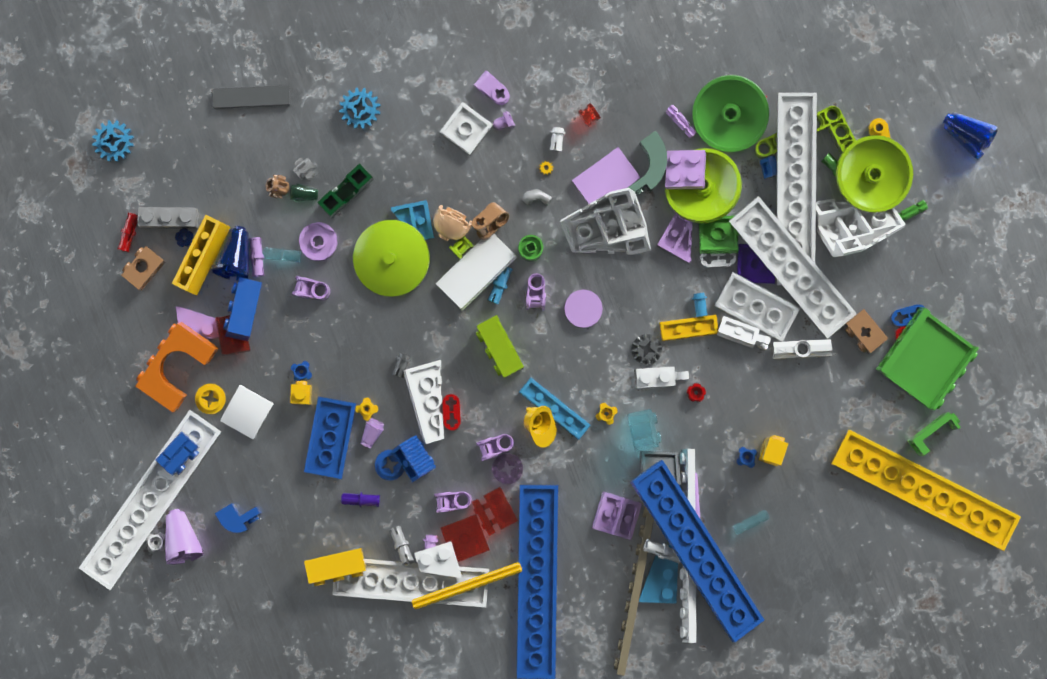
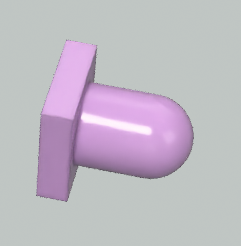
M506 111L503 113L504 116L494 120L493 127L496 130L515 126L510 112Z

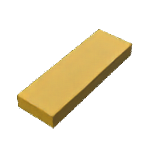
M717 315L659 322L662 341L708 336L718 333Z

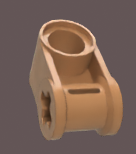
M490 203L472 220V226L477 230V236L484 240L490 238L501 226L507 223L509 213L497 203Z

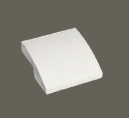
M240 385L220 421L254 440L274 403Z

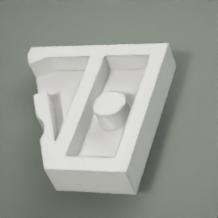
M451 541L414 553L420 572L457 578L462 577Z

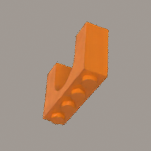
M183 322L174 323L168 331L170 335L166 340L163 339L157 347L159 351L156 356L152 355L148 360L146 371H141L136 378L138 383L135 387L171 412L178 410L187 394L171 384L164 374V362L168 355L174 351H182L203 365H207L219 349V347Z

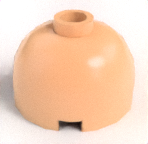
M440 205L433 218L434 227L440 233L439 237L449 241V239L458 240L466 236L472 227V221L470 220L468 223L465 220L466 216L450 207L444 210L442 209L443 206Z

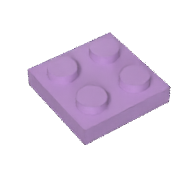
M667 151L666 189H704L706 151Z

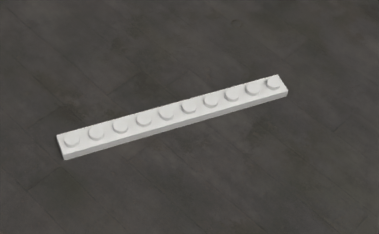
M681 449L679 454L681 489L695 510V449ZM682 564V569H680V579L682 580V588L680 589V599L682 600V608L680 609V618L682 619L680 637L682 642L696 643V585Z

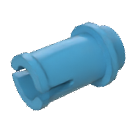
M705 293L693 294L694 298L692 300H694L696 317L707 316L705 299L707 296H705Z

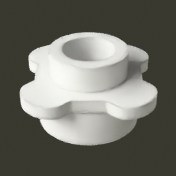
M162 532L156 535L150 534L146 539L148 541L147 550L151 553L155 550L164 551L165 534Z

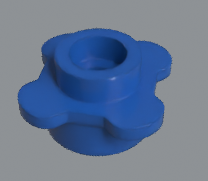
M307 361L291 366V370L294 373V381L311 379L312 373L309 371V363Z
M741 447L739 449V458L736 461L737 464L753 468L755 466V457L758 454L757 451Z

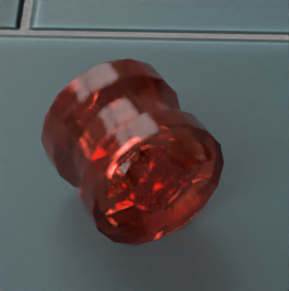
M591 103L584 110L580 109L578 111L579 116L587 127L591 126L593 121L601 119Z

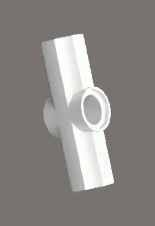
M831 339L773 342L772 347L773 359L832 356ZM799 344H804L807 347L806 354L798 352L797 347Z

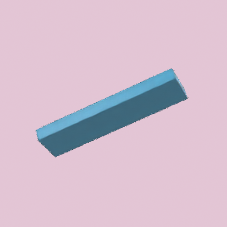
M530 378L519 391L521 395L536 407H549L554 421L579 440L590 427L589 423L534 379Z

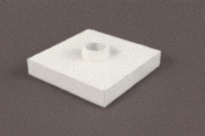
M462 102L439 133L468 155H471L493 124Z

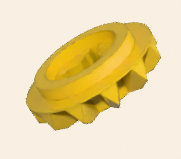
M205 384L196 392V406L205 414H216L223 409L226 403L225 393L216 384ZM212 393L213 397L218 401L212 402L210 407H208V401L203 397L210 396Z

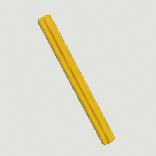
M517 562L412 600L413 608L419 609L521 573V565Z

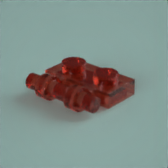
M501 487L483 495L487 502L481 505L479 499L472 501L475 508L473 510L475 514H478L483 523L481 526L483 530L486 529L489 536L496 533L493 528L494 524L498 523L502 530L518 521ZM490 508L495 518L489 520L484 510Z

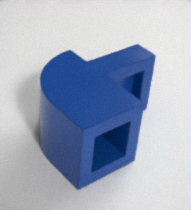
M231 503L216 512L215 515L225 529L230 532L240 533L249 530L245 523L251 524L257 521L261 511L258 507H254L240 515L235 505Z

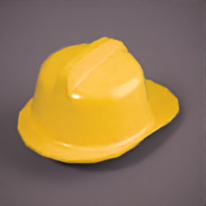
M547 406L526 408L524 426L530 432L534 443L539 447L549 446L554 441L557 432L556 423L550 408Z

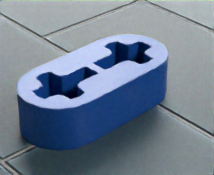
M913 305L898 309L891 314L890 320L894 326H906L912 319L910 313H914L916 308L919 309V307L924 306ZM897 313H900L901 316L907 314V318L903 319L902 323L895 321Z

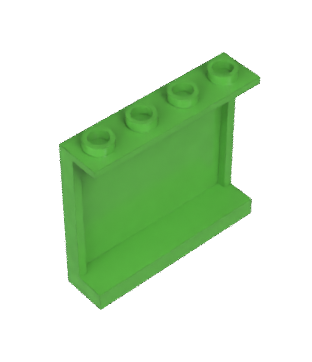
M919 307L876 370L928 409L935 411L943 405L946 394L951 393L955 388L954 383L958 377L961 378L965 374L968 363L977 357L979 348L970 344L931 315L928 309Z

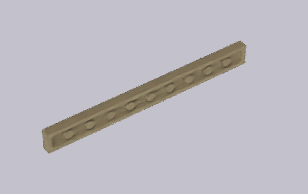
M644 506L642 515L645 518V524L641 525L639 530V536L642 537L641 544H637L635 555H638V561L633 563L632 574L635 575L634 582H630L628 593H631L630 601H626L624 612L628 613L627 619L622 621L621 631L624 632L623 639H619L617 650L620 651V656L615 658L614 669L617 670L616 673L625 676L648 552L644 551L643 547L646 540L651 538L654 519L646 506Z

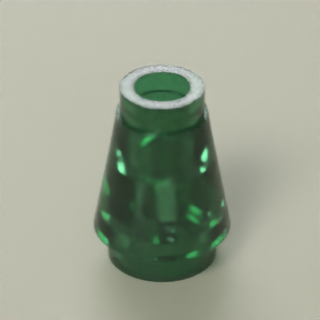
M298 183L296 185L291 184L290 200L295 202L317 200L318 189Z

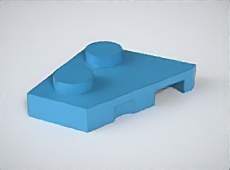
M427 200L391 207V211L399 221L406 222L415 227L425 240L435 238Z

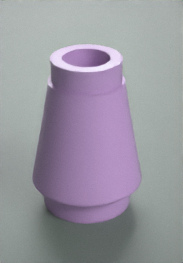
M370 418L369 422H366L361 444L371 448L383 432L384 424Z

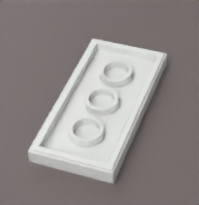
M493 234L488 239H481L436 285L463 311L517 256Z
M732 272L715 304V307L782 342L801 308Z

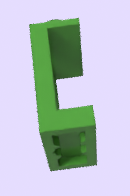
M942 413L907 441L918 456H925L930 452L923 440L946 422L952 430L961 428L958 424L960 420L954 413Z

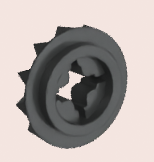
M643 334L634 340L631 349L632 355L637 362L650 365L660 358L662 345L655 336ZM649 342H651L650 349H652V351H654L655 353L648 352L647 355L643 357L644 350L641 349L639 346H646Z

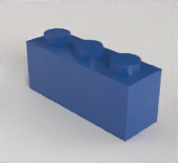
M239 277L237 283H233L231 293L234 294V299L229 301L227 309L230 312V317L225 319L223 330H226V337L243 341L249 340L262 282Z

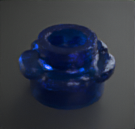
M186 228L180 229L175 234L177 245L180 247L191 245L194 238L193 233Z

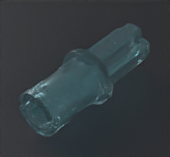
M268 247L263 249L264 259L281 260V262H301L302 251L287 250L284 247L282 249Z

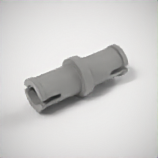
M396 526L398 534H396L394 528L390 529L389 532L395 543L394 549L398 551L402 565L407 566L406 558H408L409 564H412L414 559L409 550V542L405 540L401 526Z

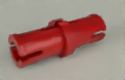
M128 212L124 229H121L122 236L117 247L118 250L129 253L133 236H136L135 229L138 223V215Z

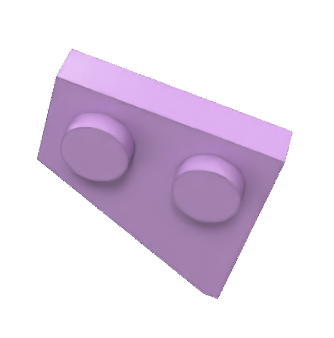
M675 213L657 246L690 263L693 222L685 220Z
M179 306L176 307L178 323L183 322L207 340L220 338L216 318Z

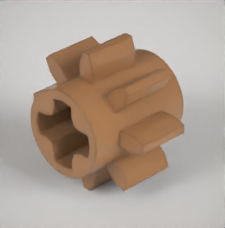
M273 175V178L270 177L267 180L265 187L270 192V197L282 198V195L285 196L288 193L289 183L285 181V176Z

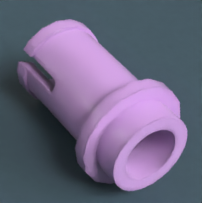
M425 535L423 539L425 541L424 550L436 546V542H438L436 535Z

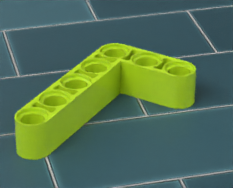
M829 106L817 112V121L820 127L817 128L816 134L828 129L841 155L845 146L855 141L841 110L836 106ZM827 112H835L837 115L836 120H830ZM837 128H842L845 131L844 137L837 136ZM777 133L757 143L754 152L758 158L765 159L777 153ZM766 145L769 152L762 154L759 151V146Z

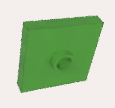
M724 216L714 222L699 223L700 254L738 253V232L729 222L734 216Z

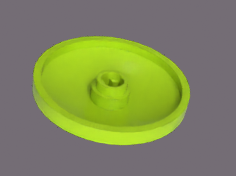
M879 135L862 137L852 142L841 154L836 169L837 185L846 201L855 208L866 212L887 211L897 206L907 196L913 181L912 162L906 150L895 140Z
M708 148L696 149L706 151L704 189H666L665 187V193L672 209L683 219L694 223L714 222L726 216L737 204L742 190L741 175L734 161L723 152Z
M384 220L371 225L360 235L354 248L353 264L358 278L369 290L382 296H400L411 292L424 280L429 269L430 252L425 238L415 227L399 220Z

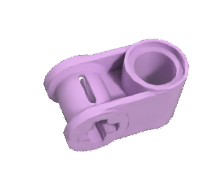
M485 70L474 86L496 104H506L510 98L508 89ZM504 91L503 94L505 97H500L499 99H497V93H502Z
M532 274L528 279L526 310H529V308L545 310V279L541 274ZM534 277H539L542 280V285L538 288L531 285V280Z
M296 276V287L292 295L316 300H326L330 296V288L325 283ZM320 286H324L326 289L323 296L316 294V290Z
M502 434L477 442L476 445L480 447L483 456L481 458L482 461L511 450L514 447V439L510 435ZM504 437L510 439L511 444L508 448H503L500 445V441Z
M467 492L434 494V497L437 498L438 506L436 513L465 509L472 503V497ZM460 495H466L468 498V503L464 506L458 503Z

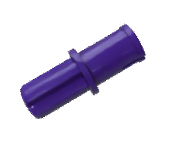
M361 492L360 494L343 493L341 496V503L344 505L379 507L380 495H366Z

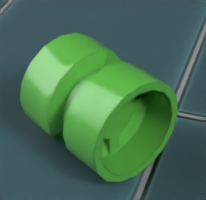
M535 235L523 237L518 246L519 255L525 261L533 262L538 260L543 253L541 239Z

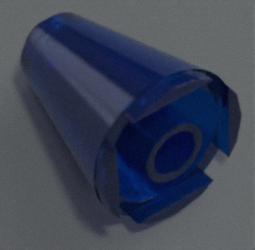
M956 112L948 113L943 120V124H945L944 129L977 160L985 154L982 150L989 148L998 132L996 125Z
M242 226L230 228L211 266L213 274L229 280L230 277H236V281H238L239 277L248 279L249 233L246 231V228Z

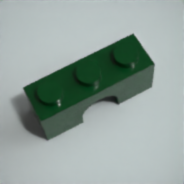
M359 163L336 188L331 189L317 203L333 218L374 179Z

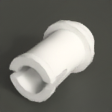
M553 127L552 131H550L552 133L550 150L562 151L563 134H565L564 128Z

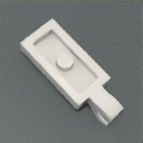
M723 316L717 336L753 348L756 344L762 350H767L771 340L767 336L758 334L760 329Z
M674 367L636 369L637 388L676 386L675 380L689 379L688 371L675 372Z

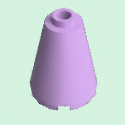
M180 509L169 511V514L166 516V563L170 565L185 563L184 560L191 559V561H194L204 556L203 549L185 512L180 511Z

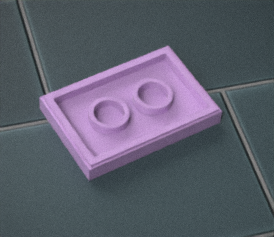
M617 147L573 179L572 182L587 203L590 204L609 192L628 188L641 177L619 147Z

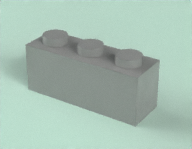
M138 207V227L149 229H198V209L196 207Z

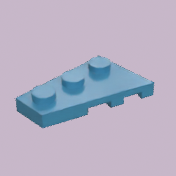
M655 555L639 597V602L677 604L678 563L666 558L660 559Z

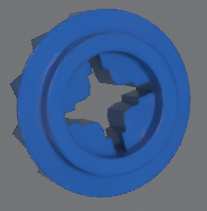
M385 450L377 456L375 470L381 478L396 480L402 476L404 468L392 450ZM387 457H389L391 462H398V464L393 466L394 473L389 468L382 469L387 464Z

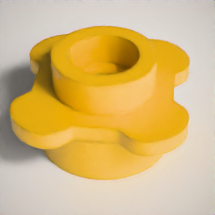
M364 398L363 402L356 406L355 411L360 413L364 420L368 421L374 413L378 412V406L373 405L370 398Z
M606 403L600 404L599 413L596 414V419L598 421L603 420L608 425H611L614 422V415L618 413L616 407H610Z

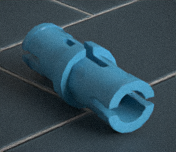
M507 267L493 281L492 284L494 286L487 299L488 301L499 305L503 291L508 287L506 284L513 271L512 268Z

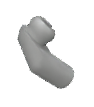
M539 189L525 192L522 200L527 205L536 200L548 205L552 197Z

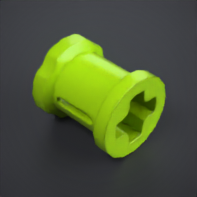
M464 236L448 248L461 260L463 258L462 255L469 248H473L474 245Z

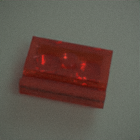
M230 315L216 317L215 322L222 356L249 352V341L225 336L226 330H223L225 319H229Z

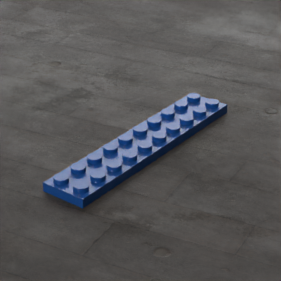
M658 461L630 481L731 641H738L762 623L764 618L664 461Z
M520 485L519 563L522 572L518 573L517 678L555 679L558 485Z

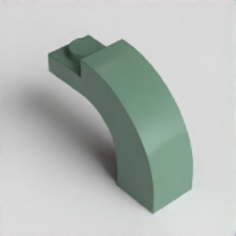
M656 131L639 143L648 156L649 170L641 179L628 187L635 192L636 196L645 191L643 188L645 186L651 192L659 184L666 170V148Z

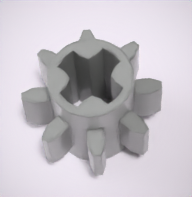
M300 157L294 162L297 167L293 171L301 180L307 178L310 181L316 176L313 171L317 168L308 157L305 160Z

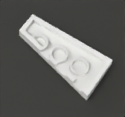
M441 360L403 370L424 444L444 439L441 406Z

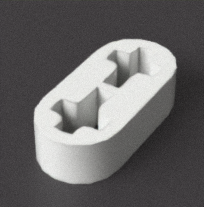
M726 253L710 254V257H717V260H712L710 264H707V261H703L707 254H701L700 263L706 268L729 267L736 261V253H729V256H733L729 263H726V260H719V257L725 256Z

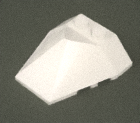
M630 188L609 192L560 221L572 252L596 253V251H608V254L626 252L628 255L651 251L646 221L637 196Z
M835 199L816 202V230L832 257L862 252L905 228L906 225L895 208L883 212H866L855 208L848 202H835Z

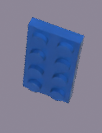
M318 396L304 472L342 479L356 403Z

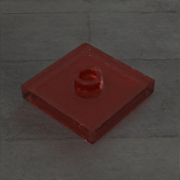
M476 514L440 528L445 542H452L458 562L490 550Z

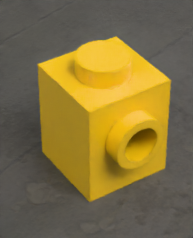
M296 381V384H291L290 404L311 405L312 386L307 385V381Z

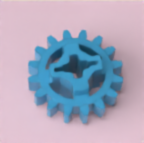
M355 88V93L349 90L348 97L343 95L345 102H340V106L343 109L339 110L340 114H345L342 120L348 119L347 125L350 126L353 123L354 129H357L358 125L365 129V124L371 127L372 120L377 122L375 115H380V111L376 110V108H380L381 105L375 103L378 97L372 98L373 92L370 91L367 94L366 88H363L362 92ZM358 97L356 101L350 102L353 98ZM366 98L371 101L373 107L367 106ZM362 102V106L365 110H361L358 115V111L355 107H359ZM347 110L353 111L354 119L349 116ZM370 115L366 120L361 121L364 116Z
M108 120L107 126L101 123L102 129H95L98 135L92 136L96 140V142L92 143V146L98 147L95 152L97 154L102 153L100 156L102 159L107 156L108 162H111L112 158L116 162H119V157L126 159L125 153L131 154L129 147H134V144L130 142L134 139V136H129L132 132L131 129L125 130L126 124L123 123L119 126V121L117 120L114 124ZM115 129L122 131L124 135H117ZM107 131L106 136L102 138L103 134ZM112 137L118 140L115 141V145L109 143L110 141H112ZM122 144H125L124 148L120 151L119 149ZM102 147L110 148L111 153L105 152Z

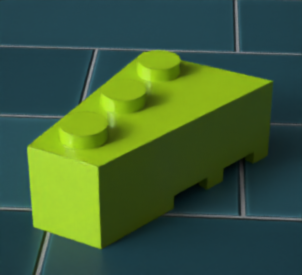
M497 315L476 326L478 331L475 333L480 343L485 342L487 348L484 350L489 360L494 359L496 365L493 367L498 376L502 375L503 378H506L524 368Z

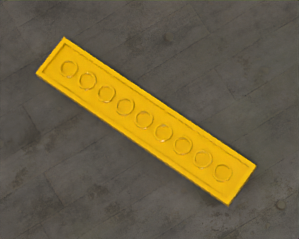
M849 429L831 463L1002 551L1005 550L1021 516Z

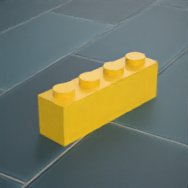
M205 214L172 282L173 285L196 296L198 295L229 232L230 226Z

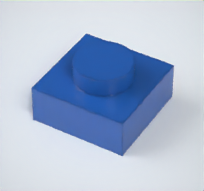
M775 156L760 160L764 179L777 175Z

